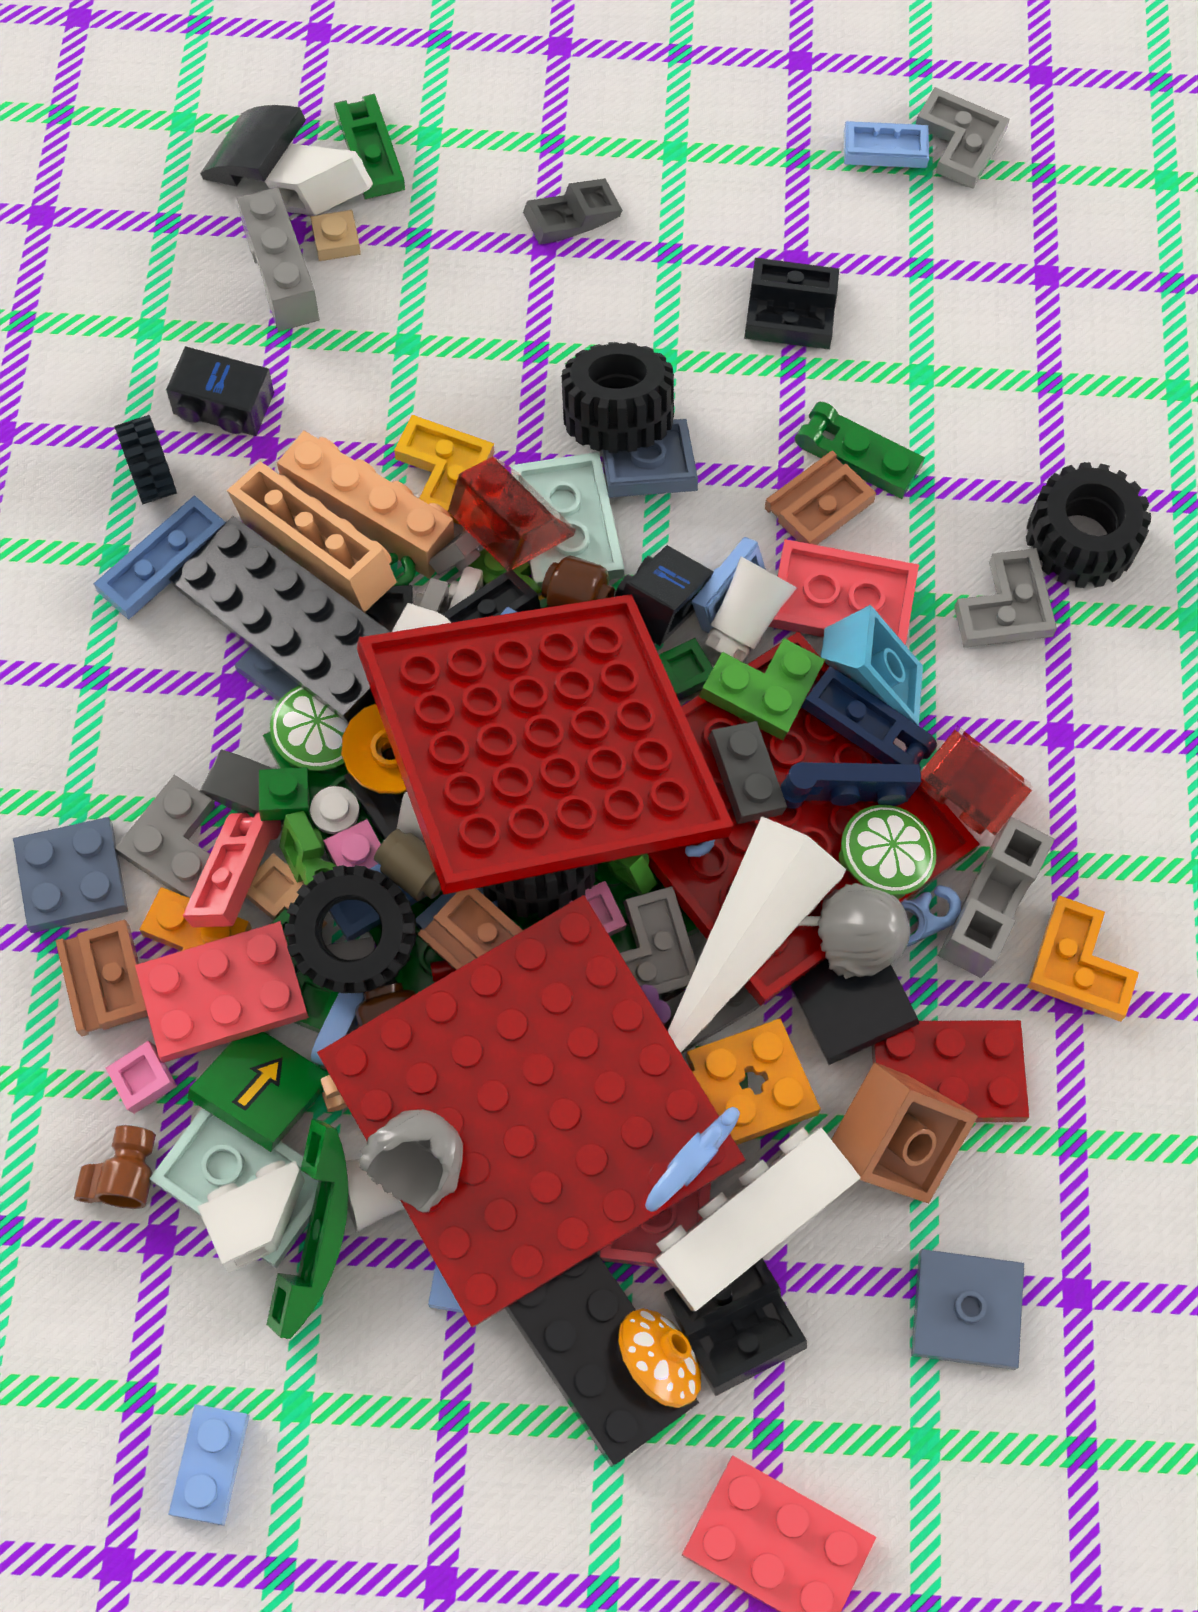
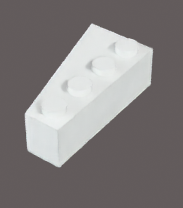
M804 1127L799 1129L779 1145L783 1153L773 1162L767 1165L762 1159L741 1175L738 1179L743 1186L730 1197L726 1198L723 1192H720L702 1206L697 1212L703 1219L687 1232L682 1225H679L656 1244L661 1253L652 1260L691 1311H697L861 1178L822 1127L809 1133Z

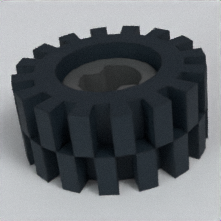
M150 415L115 425L117 436L142 505L177 494Z

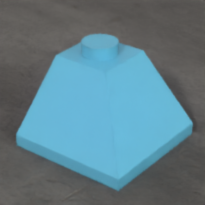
M869 605L824 629L821 658L825 659L824 662L919 726L923 665L877 611Z

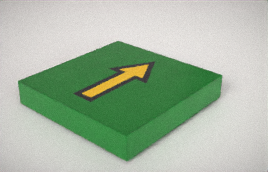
M261 1032L232 1041L192 1084L187 1098L272 1152L324 1091L320 1079L328 1076L329 1073L272 1036Z

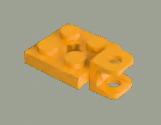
M781 1018L687 1051L686 1060L718 1115L721 1116L730 1107L738 1108L740 1115L730 1133L736 1145L815 1117L821 1110ZM753 1072L755 1075H761L764 1078L765 1082L761 1085L762 1093L755 1095L751 1088H741L739 1083L745 1079V1073Z

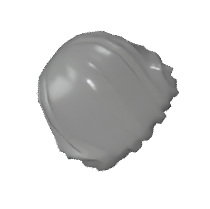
M854 883L852 885L846 884L840 890L835 889L822 902L821 918L818 920V926L820 927L818 935L822 939L820 946L821 950L826 952L825 958L828 959L829 969H833L838 976L844 975L845 979L853 976H873L888 967L904 953L909 942L910 926L907 913L895 896L878 889Z
M423 1109L401 1112L389 1120L376 1133L370 1135L367 1145L360 1150L362 1156L359 1159L360 1168L366 1171L369 1177H372L371 1180L373 1182L381 1184L384 1192H392L393 1197L414 1206L418 1211L429 1212L432 1206L438 1204L449 1193H454L457 1188L463 1162V1142L458 1131L440 1115Z

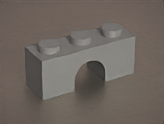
M279 187L237 197L243 230L254 262L258 263L266 298L278 332L320 321L315 290Z
M1013 817L1009 818L996 835L961 907V911L938 954L939 957L979 978H982L996 963L1016 922L1013 916L1028 888L1036 880L1055 840L1054 838Z

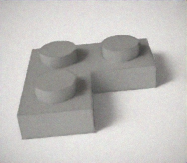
M934 87L917 116L916 124L928 125L930 134L949 142L938 161L935 173L974 189L1004 136L1010 119Z
M1037 548L992 553L989 565L997 594L957 599L954 607L963 647L1053 637L1057 627Z
M174 774L115 847L117 854L173 892L191 898L210 853L191 842L189 838L215 807L213 799L199 792L198 789Z
M671 886L623 901L637 948L620 954L640 986L645 984L652 985L659 994L687 987L697 963L673 887Z

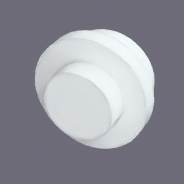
M331 786L324 788L314 796L310 806V814L313 823L319 830L328 834H337L356 824L359 817V804L355 795L348 789Z

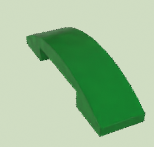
M316 1119L311 1120L301 1165V1171L318 1180L299 1271L298 1275L277 1274L266 1324L280 1338L291 1339L301 1328L322 1297L340 1253L347 1220L348 1175L342 1143L336 1128L322 1120Z

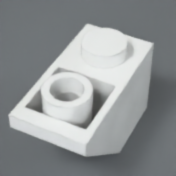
M290 143L265 180L269 189L279 187L287 212L312 216L327 211L369 190L373 184L356 151Z
M277 1161L266 1165L256 1172L257 1179L240 1187H237L235 1183H231L217 1188L208 1194V1202L197 1206L221 1264L229 1273L278 1250L305 1182L296 1161L287 1165L284 1161Z

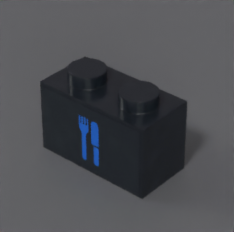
M187 346L184 347L166 388L173 414L178 415L183 420L192 423L201 421L219 426L224 431L232 434H240L242 432L257 436L274 395L269 368Z
M666 545L654 557L648 555L634 576L627 574L619 584L614 597L632 594L653 643L661 646L695 612L692 600L712 577L714 571Z

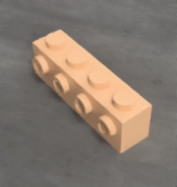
M303 430L277 462L279 475L289 478L297 488L308 496L317 498L329 511L339 518L349 521L357 531L371 541H377L388 553H396L399 561H401L403 556L411 557L415 563L416 571L429 579L435 573V570L429 563L430 559L455 538L453 518L443 507L436 503L427 504L414 496L412 491L399 481L390 482L377 474L375 469L364 460H353L346 456L327 438L319 437L318 439Z
M261 461L227 490L246 526L364 613L397 583L389 565L392 562V558L381 544L368 539L357 531L349 521L336 516L317 498L308 496L297 488L289 478L279 475Z

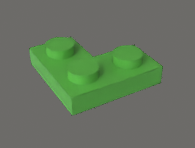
M783 638L764 674L722 652L706 680L699 697L748 723L757 721L760 729L784 740L825 659Z

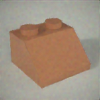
M874 1062L831 1140L861 1177L859 1180L929 1204L978 1116L916 1079Z

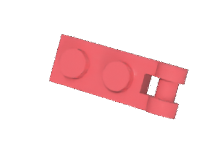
M259 812L254 817H251L248 813H231L228 815L183 914V917L192 927L234 926L270 840H275L280 835V820L261 821Z

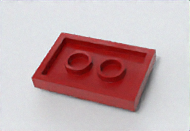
M1021 1020L919 1021L918 1025L872 1045L873 1063L876 1062L906 1074L967 1108L978 1116L975 1122H1026L1029 1118Z

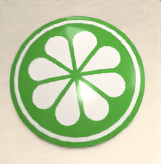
M297 686L287 692L276 704L270 720V734L278 753L292 768L308 767V771H325L344 764L341 754L342 736L348 723L301 686Z
M875 805L859 811L847 823L842 835L839 861L863 886L884 891L895 896L897 899H901L906 894L919 889L930 878L936 863V848L929 830L915 815L896 806Z

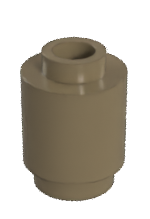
M400 829L393 831L383 841L374 855V861L381 865L380 872L416 901L422 900L425 896L430 899L435 898L442 889L426 844L413 833L405 834Z

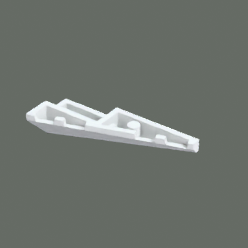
M763 816L761 817L668 1029V1033L680 1053L706 1028L714 1016L740 991L784 943L792 931L843 878L846 869L809 836Z

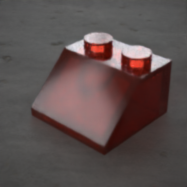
M491 457L461 472L458 476L448 512L508 572L574 536L576 529L516 470L497 458Z
M958 725L920 771L921 778L925 780L921 788L942 805L947 799L963 810L959 815L960 820L980 835L987 829L995 836L1032 791V785L1027 779Z

